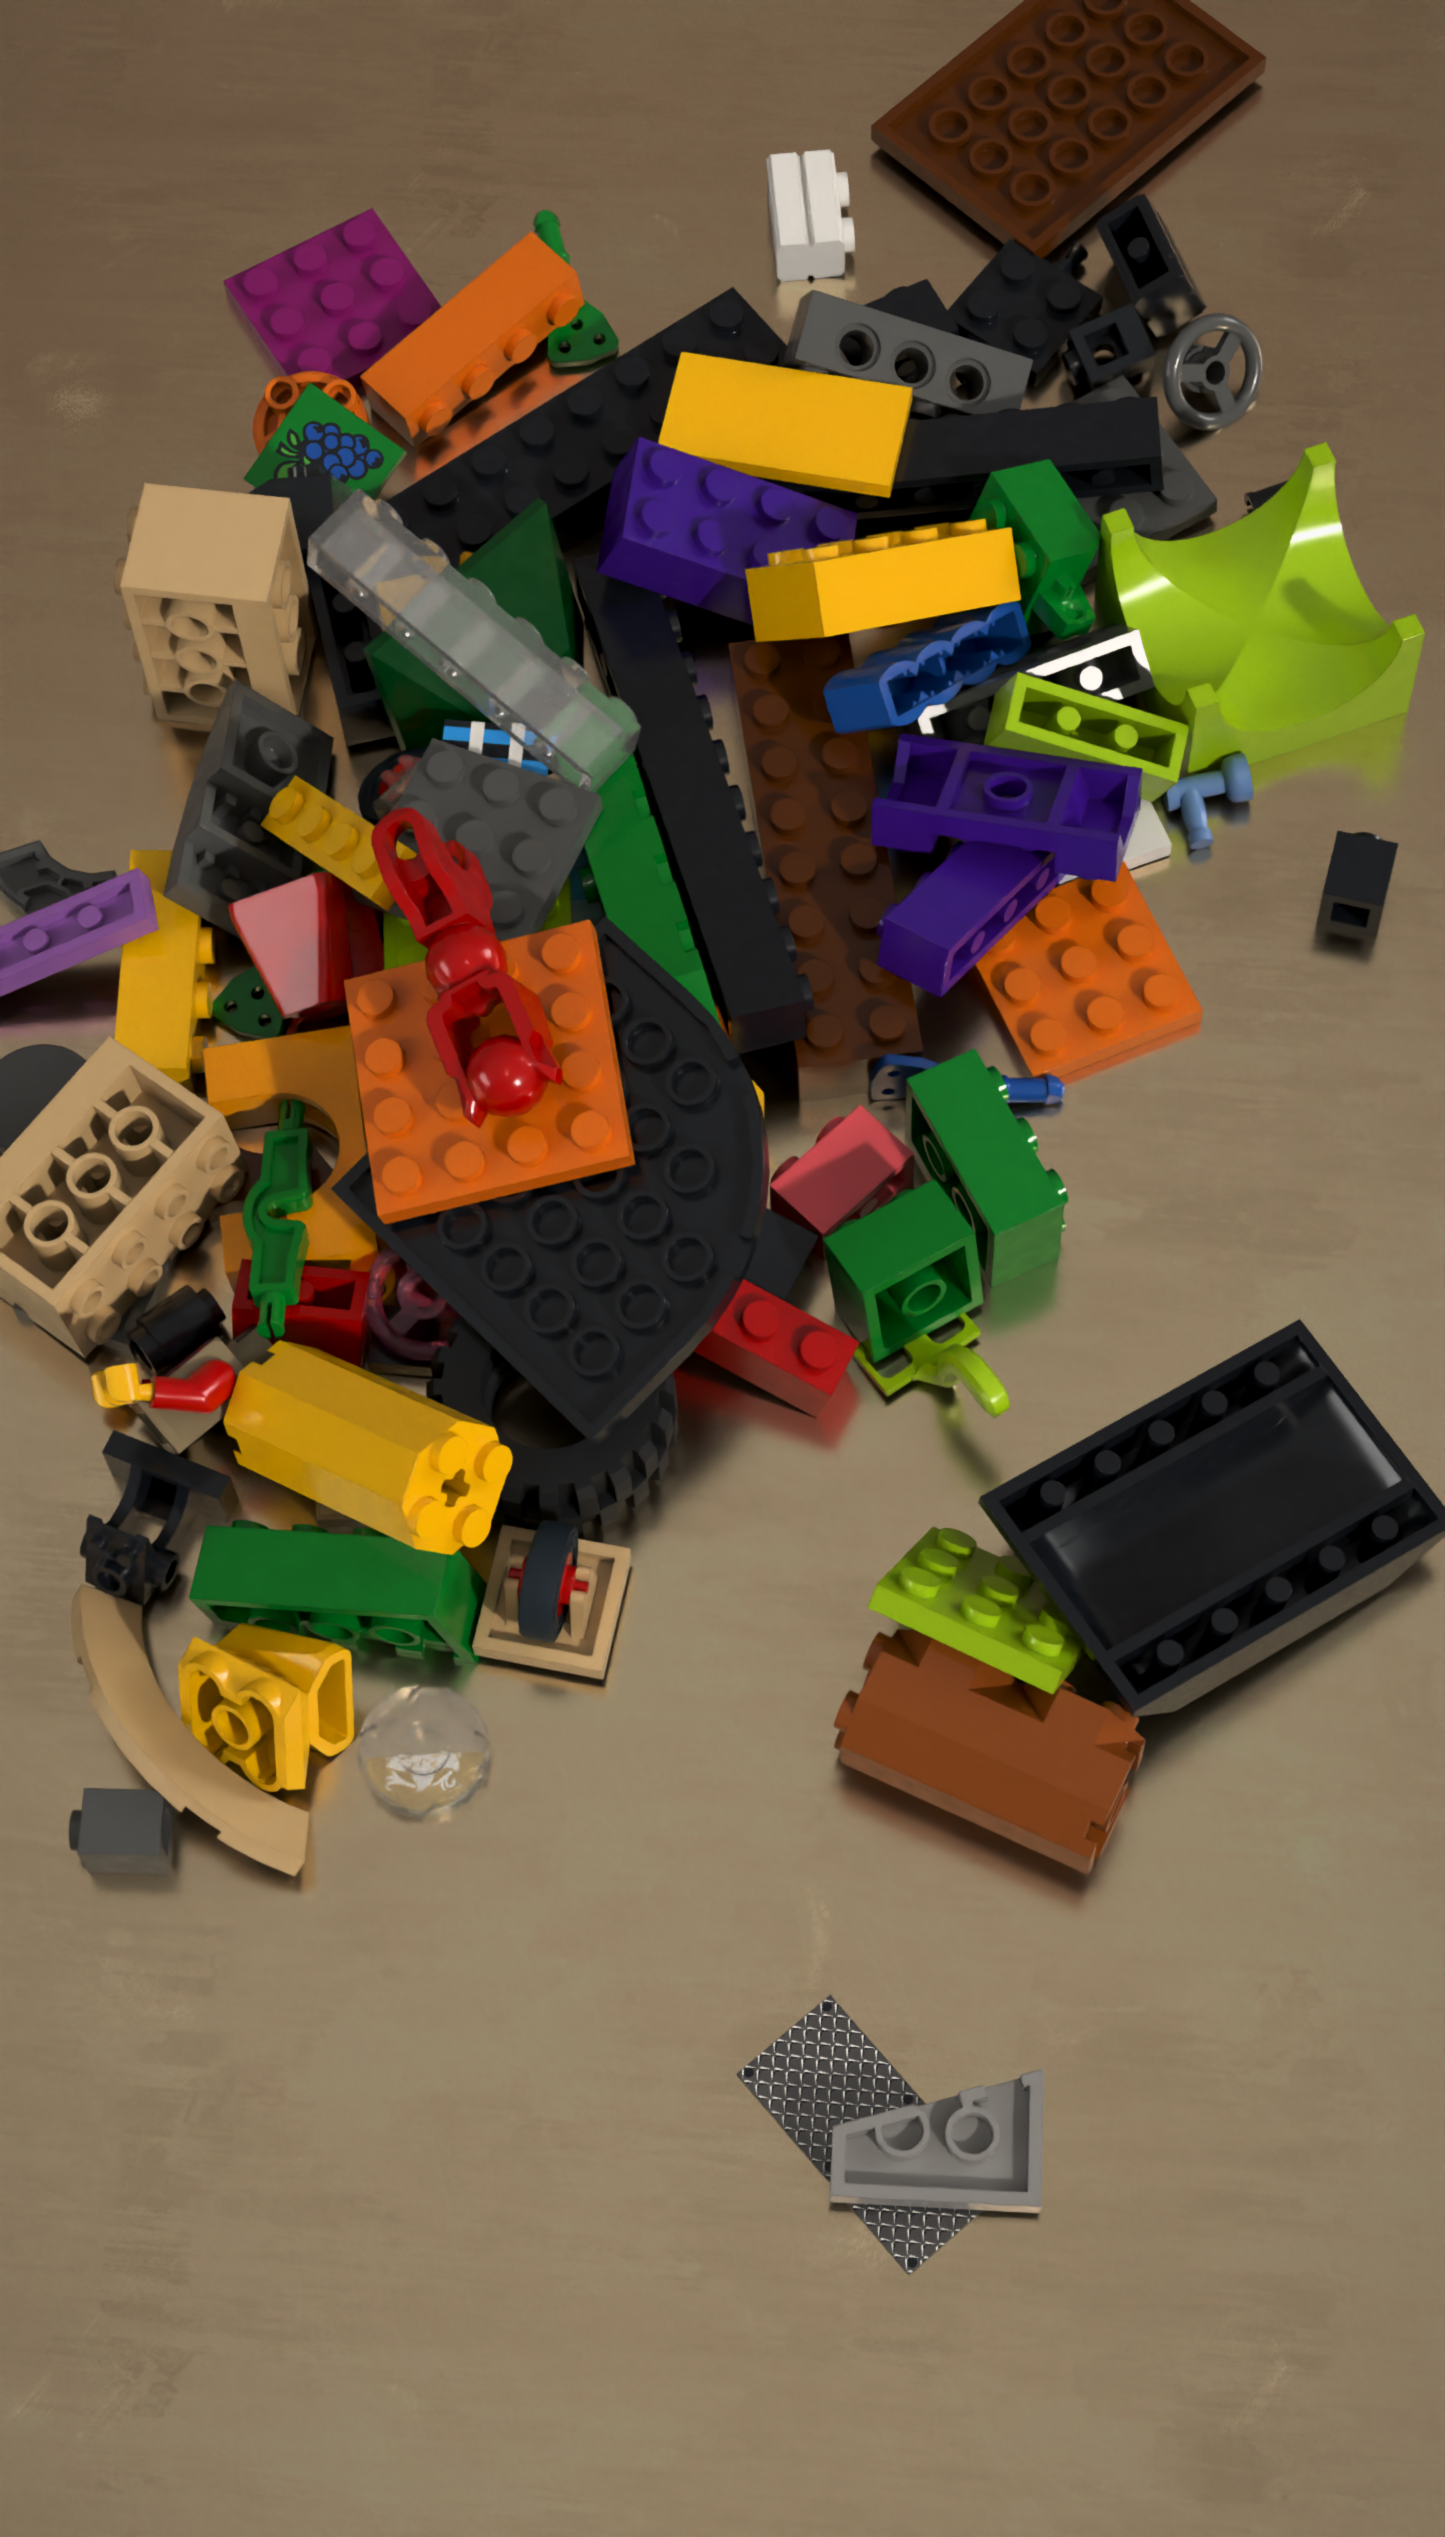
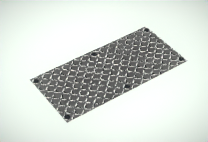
M831 1995L737 2073L738 2077L829 2183L832 2128L834 2125L911 2104L915 2106L926 2104ZM847 2203L908 2275L983 2211Z

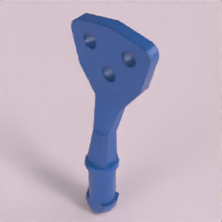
M896 1054L883 1055L869 1073L871 1098L877 1101L906 1098V1079L939 1063L922 1057ZM1001 1075L1009 1094V1100L1006 1101L1007 1104L1044 1102V1105L1059 1102L1065 1094V1085L1056 1076L1008 1078L1006 1075Z

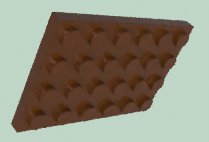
M1024 0L872 124L871 140L1004 245L1011 239L1027 249L1031 254L1043 259L1265 72L1266 57L1190 0Z

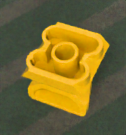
M241 1623L216 1645L214 1644V1646L194 1636L178 1664L182 1723L220 1762L226 1764L230 1760L240 1765L249 1780L262 1790L277 1792L280 1788L286 1790L305 1789L309 1749L312 1748L325 1756L331 1757L346 1749L354 1739L352 1657L348 1649L336 1643L249 1623Z

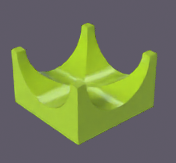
M1327 442L1304 449L1300 463L1293 475L1262 506L1242 519L1205 535L1175 541L1152 540L1134 532V526L1125 508L1102 515L1100 532L1102 537L1099 543L1095 598L1108 625L1118 623L1139 630L1155 687L1141 692L1150 713L1190 725L1180 769L1181 778L1220 770L1222 760L1232 754L1243 752L1248 765L1408 712L1425 632L1416 614L1394 620L1390 626L1378 614L1366 595L1354 569L1344 539L1335 491L1336 460Z

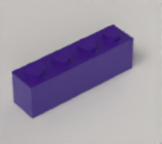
M958 841L950 850L946 860L933 873L925 872L917 881L913 891L900 904L892 903L883 913L877 927V936L881 938L877 965L941 998L1064 878L1066 874L1054 873L1055 853L1041 850L1026 851L1015 846L981 841Z

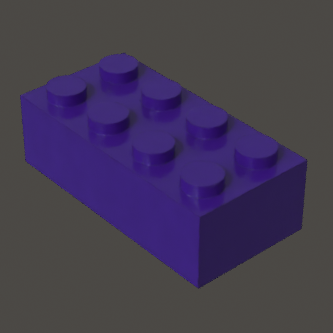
M638 437L613 472L596 572L753 625L745 569L769 565L767 553L798 548H814L818 544L853 539L854 541L858 513Z

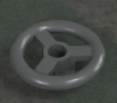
M1224 313L1201 316L1181 330L1168 351L1163 370L1165 397L1170 409L1180 421L1197 430L1211 431L1228 426L1246 412L1258 392L1263 369L1260 345L1253 331L1237 317ZM1209 332H1224L1216 348L1194 343L1201 336ZM1241 346L1245 357V375L1238 394L1233 398L1227 382L1230 375L1229 363L1238 347ZM1181 388L1210 394L1217 412L1203 413L1193 409L1186 401Z

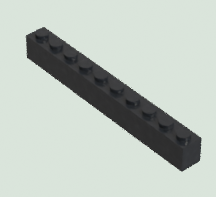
M600 552L573 558L576 600L611 702H614L618 707L630 751L633 752L651 815L654 816L666 852L673 882L675 881L688 919L695 947L698 949L724 1031L738 1054L806 1038L805 1012L814 1010V999L810 982L806 973L796 975L792 962L797 961L793 935L788 925L779 927L775 914H779L780 908L776 888L772 878L762 879L758 867L763 866L760 844L754 830L745 832L741 821L746 820V811L742 793L738 784L728 786L725 775L730 773L727 752L722 739L712 741L709 730H713L712 712L707 696L705 694L696 696L693 686H697L698 681L690 650L680 652L678 642H682V634L677 612L674 607H664L662 600L666 599L665 595L597 573Z

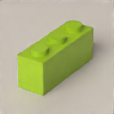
M1017 672L995 693L984 745L1142 768L1141 799L1153 802L1178 783L1190 725Z

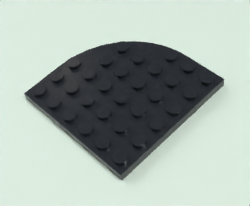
M606 916L594 927L597 932L636 1165L390 1224H384L377 1216L368 1152L331 1188L367 1226L596 1448L695 1350L714 1328L733 1300L749 1269L760 1238L767 1207L770 1174L768 1138L762 1108L752 1079L733 1043L710 1012Z

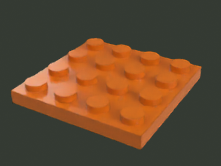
M590 919L500 941L507 955V974L533 991L540 998L553 1040L551 1051L562 1069L563 1076L561 1085L548 1083L542 1100L526 1114L510 1118L487 1114L480 1128L464 1117L456 1080L447 1075L426 1024L428 1010L438 1002V994L426 978L425 960L344 980L377 1216L385 1225L636 1165L597 932ZM503 1002L496 1005L492 1013L487 1017H481L480 1025L471 1032L470 1039L473 1049L490 1037L502 1034L518 1036Z

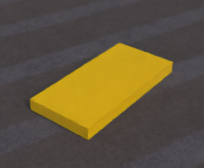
M681 352L658 443L754 477L890 498L912 404L913 388Z

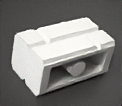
M830 149L805 151L801 156H798L796 152L770 154L766 159L767 191L777 279L785 282L807 280L809 276H813L815 279L841 277L845 273V253L855 252L853 218H842L840 208L850 205L847 172H836L834 153Z

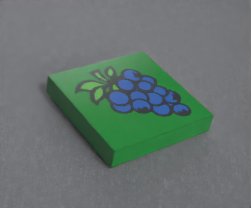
M309 382L243 479L257 488L270 479L288 478L287 468L305 465L323 466V472L333 473L334 477L351 487L354 521L366 514L407 455V452Z

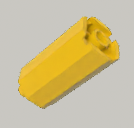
M279 1340L266 1350L275 1355L262 1365L252 1361L239 1372L223 1419L228 1436L236 1439L240 1451H233L239 1465L418 1550L453 1555L463 1545L473 1548L480 1545L486 1539L501 1491L513 1461L511 1450L499 1442L495 1427L322 1350Z

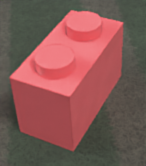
M859 1105L845 1119L842 1116L832 1119L819 1133L816 1144L800 1159L797 1156H792L778 1167L770 1181L771 1210L818 1235L819 1237L812 1251L824 1261L826 1259L824 1238L833 1234L843 1223L852 1219H861L885 1206L894 1196L913 1182L914 1153L864 1107Z

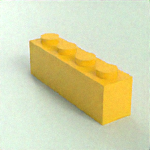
M131 850L129 871L139 868L150 879L159 930L122 945L114 1039L196 1095L197 1073H205L203 1048H208L207 1037L200 1036L202 1018H211L213 1009L212 985L210 981H205L206 964H215L216 930L214 927H209V921L163 896L173 850Z

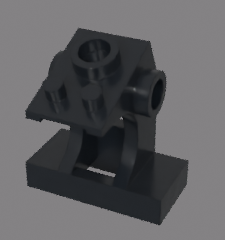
M113 1430L102 1453L112 1476L127 1482L126 1489L117 1509L106 1524L103 1523L101 1518L89 1514L86 1521V1533L80 1546V1556L86 1558L85 1582L98 1587L106 1594L121 1596L144 1606L157 1588L166 1590L174 1580L180 1564L178 1551L198 1512L200 1511L228 1523L239 1499L230 1476ZM141 1515L165 1524L159 1536L152 1544L149 1538L140 1534H136V1536L131 1535Z

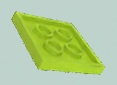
M933 1526L876 1584L867 1607L1052 1695L1086 1653L1017 1557H998L977 1547L976 1541L968 1534L952 1528H942L940 1530Z

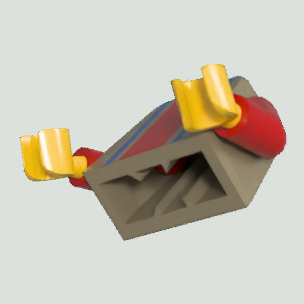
M252 1323L226 1345L218 1336L211 1338L164 1376L153 1375L152 1379H142L141 1384L139 1383L136 1364L116 1365L107 1367L105 1370L96 1371L91 1376L93 1397L98 1405L106 1408L128 1404L166 1451L180 1454L225 1416L239 1372L252 1361L261 1365L275 1355L266 1351L273 1345L267 1338H263L257 1333V1326Z

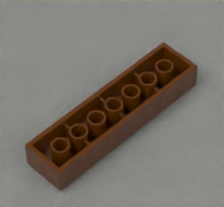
M849 633L821 638L767 642L749 640L728 643L730 684L754 830L762 853V878L771 877L774 882L780 908L779 914H775L779 927L788 925L791 929L797 954V961L792 962L796 975L806 973L814 999V1010L805 1012L806 1038L790 1042L799 1102L869 1093V1073L880 1057L887 1054L923 1058V1045L911 982L877 965L881 938L877 936V927L885 910L892 903H897L887 847L872 845V803L875 798H878L867 733L866 731L849 734L836 733L823 694L825 685L835 674L843 670L855 668Z

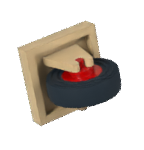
M552 1520L542 1521L536 1531L502 1524L472 1645L474 1655L603 1680L631 1563V1549L578 1539V1530L575 1526Z

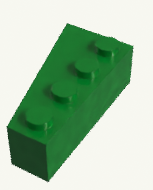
M235 1520L232 1522L231 1527L206 1525L189 1599L213 1623L230 1626L249 1623L293 1634H298L301 1624L308 1625V1629L314 1634L331 1639L332 1642L357 1645L360 1633L371 1635L383 1642L395 1644L396 1652L422 1656L425 1644L452 1648L454 1650V1661L478 1664L479 1656L474 1655L472 1645L487 1583L459 1550L453 1555L418 1550L371 1528H356L351 1535L329 1533L321 1527L310 1524H295L290 1531L269 1529L265 1525L254 1521Z

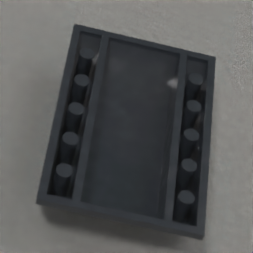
M1300 1319L980 1496L978 1501L979 1505L1132 1717L1177 1711L1383 1590L1445 1537V1506Z

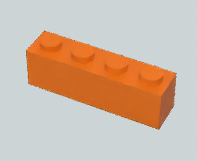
M532 231L529 232L360 376L370 407L414 448H417L428 437L441 433L456 413L472 400L483 397L491 389L494 381L515 363H521L530 357L537 344L557 327H563L574 319L579 309L585 304L577 271Z

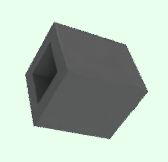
M84 1788L82 1810H73L70 1816V1849L77 1851L88 1873L169 1875L174 1808L156 1790Z

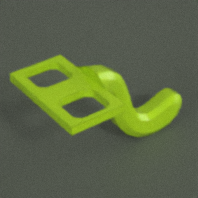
M965 1312L957 1317L964 1325L963 1330L944 1343H935L927 1334H924L906 1344L902 1349L913 1361L908 1367L893 1377L884 1378L879 1375L866 1360L868 1354L860 1343L852 1356L887 1397L911 1381L920 1380L947 1389L961 1381L980 1407L994 1418L1010 1408L1008 1393L1000 1379L983 1358L975 1351L965 1347V1345L981 1335L980 1329Z

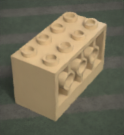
M144 483L139 507H131L128 513L126 536L130 545L127 558H119L116 563L114 590L116 595L123 597L125 604L124 625L127 630H132L134 660L136 663H142L144 670L143 691L145 695L151 696L157 719L213 725L227 689L235 680L301 718L319 633L290 498Z
M109 1036L0 1157V1297L12 1306L15 1303L27 1313L31 1320L84 1358L89 1355L96 1345L107 1342L117 1331L121 1317L137 1298L148 1295L157 1286L163 1273L162 1265L169 1257L171 1261L180 1250H185L194 1244L203 1230L204 1222L212 1214L210 1211L219 1201L221 1203L229 1202L241 1189L245 1179L244 1173L248 1170V1167L224 1115Z

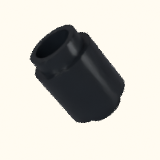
M185 1285L136 1319L137 1327L126 1333L143 1364L152 1374L158 1375L166 1368L172 1370L209 1339L217 1336L220 1339L223 1338L219 1324L226 1320V1316L218 1302L207 1289L203 1288L196 1293L189 1285Z

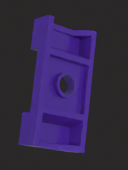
M902 733L898 742L893 782L886 799L875 798L872 803V845L895 848L902 852L932 854L939 835L955 837L967 842L981 841L1015 846L1026 851H1048L1055 853L1054 873L1078 876L1086 880L1099 879L1116 882L1141 807L1143 769ZM1002 796H1014V797H1013V798H1004V797H1002Z

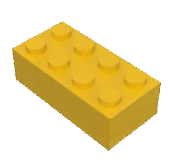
M986 518L951 524L946 522L915 527V530L905 532L894 531L866 536L865 539L854 541L850 539L823 543L808 549L798 548L767 553L769 565L745 569L756 642L829 637L1021 600L1012 528L987 530Z

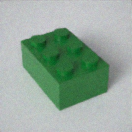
M974 1048L906 1079L905 1136L930 1181L935 1178L975 1231L979 1268L992 1289L1059 1258L1061 1232L1066 1230L1063 1218L1064 1205L1068 1204L1069 1200L1065 1186L1058 1173L1054 1169L1045 1171L1036 1155V1152L1039 1150L1038 1143L1030 1124L1024 1117L1015 1119L1006 1101L1009 1100V1094L1000 1072L995 1066L986 1068Z

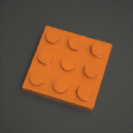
M1124 861L1121 864L1116 882L1079 878L1053 888L971 968L1026 1078L1046 1077V1075L1064 1076L1199 1023L1202 1019L1203 1009Z

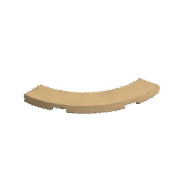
M81 1584L72 1601L71 1628L74 1653L78 1664H83L92 1690L88 1695L107 1732L124 1756L144 1779L178 1811L182 1813L187 1807L205 1822L221 1831L217 1839L260 1863L296 1876L305 1862L309 1812L284 1803L263 1792L238 1776L209 1752L179 1719L155 1679L143 1641L142 1606Z

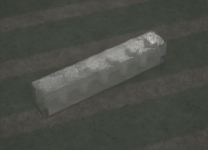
M358 488L309 537L307 565L565 783L596 792L635 751L642 726L637 723V718L631 708L619 698L614 696L608 698L590 683L588 674L576 661L566 656L560 658L543 643L540 633L531 623L521 617L514 619L498 606L494 595L486 585L476 578L470 577L466 579L449 564L447 555L436 543L427 538L420 540L403 525L402 519L396 510L384 500L376 499L374 501Z

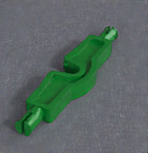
M295 1099L291 1100V1109L288 1100H284L279 1104L278 1129L265 1133L260 1179L249 1191L243 1206V1225L253 1251L249 1290L255 1307L260 1308L257 1333L267 1339H271L272 1330L275 1339L280 1338L285 1333L286 1306L296 1305L299 1302L301 1275L309 1247L308 1231L302 1221L277 1219L280 1216L306 1211L313 1205L311 1180L313 1146L308 1130L303 1128L306 1107L302 1102Z

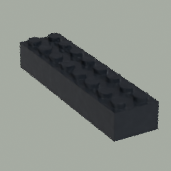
M734 287L730 288L351 522L356 548L362 547L368 574L378 586L434 575L437 586L459 567L460 555L464 551L474 554L537 498L547 503L562 555L604 529L613 472L638 437L658 443L681 352L782 367L787 345Z

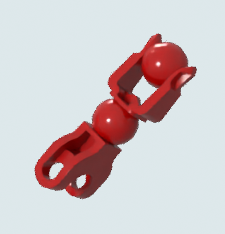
M405 807L393 810L385 815L374 827L371 835L372 848L384 883L409 921L416 941L428 949L425 957L426 978L438 994V1002L428 1010L426 1024L447 1075L456 1080L463 1115L472 1124L480 1128L487 1114L507 1118L526 1114L542 1100L548 1083L561 1085L563 1076L562 1069L551 1051L553 1040L540 998L533 991L507 974L506 951L495 935L496 932L490 917V910L493 907L492 893L481 864L475 854L455 840L443 843L434 824L415 809ZM414 829L420 853L412 859L403 860L396 854L398 837L404 830ZM503 1002L518 1036L502 1034L490 1037L473 1049L470 1039L471 1032L480 1025L481 1017H487L492 1013L496 1005Z

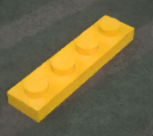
M295 775L289 785L280 790L273 798L269 807V813L260 825L388 912L395 900L384 883L372 848L371 835L375 826ZM397 840L396 854L399 858L408 860L418 855Z

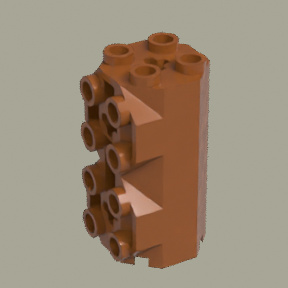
M898 1629L892 1637L878 1632L869 1647L863 1663V1669L869 1671L860 1694L852 1690L847 1693L834 1722V1728L839 1729L834 1748L840 1751V1763L1088 1875L1093 1867L1094 1857L1098 1859L1125 1803L1130 1790L1127 1787L1128 1782L1125 1781L1129 1770L1137 1772L1143 1757L1146 1739L1135 1731L1139 1717H1132L1126 1707L1120 1704L1104 1701L1101 1705H1098L1076 1695V1689L1065 1680L1053 1695L1033 1685L1020 1684L1010 1674L914 1629Z

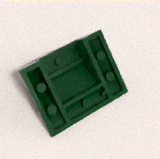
M537 498L363 649L401 751L428 746L432 738L442 741L445 719L538 727L558 708L565 706L572 699L573 695L582 688L584 623L547 503Z

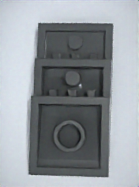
M235 680L230 684L207 739L188 794L172 852L163 896L240 938L231 921L228 905L301 878L304 855L274 836L260 824L269 813V807L273 798L280 790L289 785L295 775L326 794L334 738L241 682Z

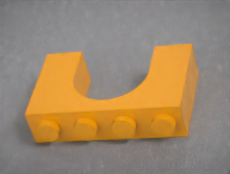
M350 1025L203 1048L208 1104L224 1115L230 1130L278 1123L279 1104L284 1100H288L291 1109V1100L295 1099L302 1102L306 1107L303 1122L320 1127L332 1135L339 1143L336 1165L326 1182L312 1194V1207L306 1211L277 1218L299 1220L306 1225L309 1235V1247L304 1265L364 1272L385 1270L384 1252L393 1250L331 1190L368 1152ZM243 1212L220 1216L225 1273L234 1294L241 1260H252L253 1253L243 1225Z

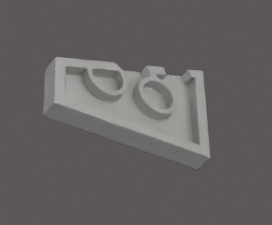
M1044 2068L1021 2074L1019 2079L986 2088L984 2085L959 2091L956 2096L920 2106L911 2104L834 2125L831 2142L829 2202L1040 2213L1042 2207Z

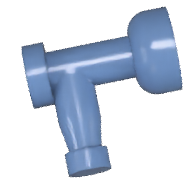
M1243 752L1225 757L1221 762L1220 770L1178 778V783L1162 794L1167 811L1181 809L1184 823L1189 832L1187 837L1191 849H1202L1214 843L1211 829L1208 828L1207 812L1203 798L1225 793L1226 797L1234 803L1253 800L1251 773Z

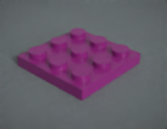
M373 208L223 281L227 297L281 376H290L306 371L324 372L348 381L355 390L363 386L360 376L441 308L437 299Z

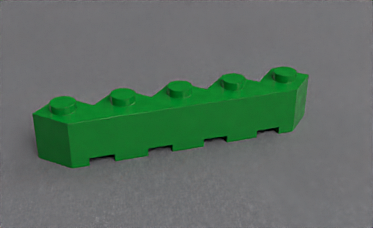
M613 702L546 722L545 727L553 728L548 775L559 772L562 782L601 795L603 809L583 846L589 865L578 868L588 904L600 901L605 916L685 987L720 1025L698 949L695 948L675 881L673 882L666 852L654 816L651 815L645 789L633 752L630 751L617 705Z

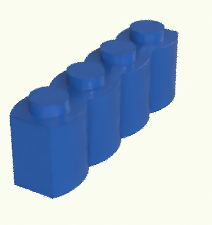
M1013 601L944 614L936 620L932 628L916 630L907 634L896 648L874 652L864 661L860 668L847 669L835 674L823 689L827 710L831 716L835 732L849 734L910 724L920 717L926 707L941 705L950 701L956 696L962 686L979 684L985 681L997 666L1010 665L1021 660L1030 649L1032 643L1020 603Z

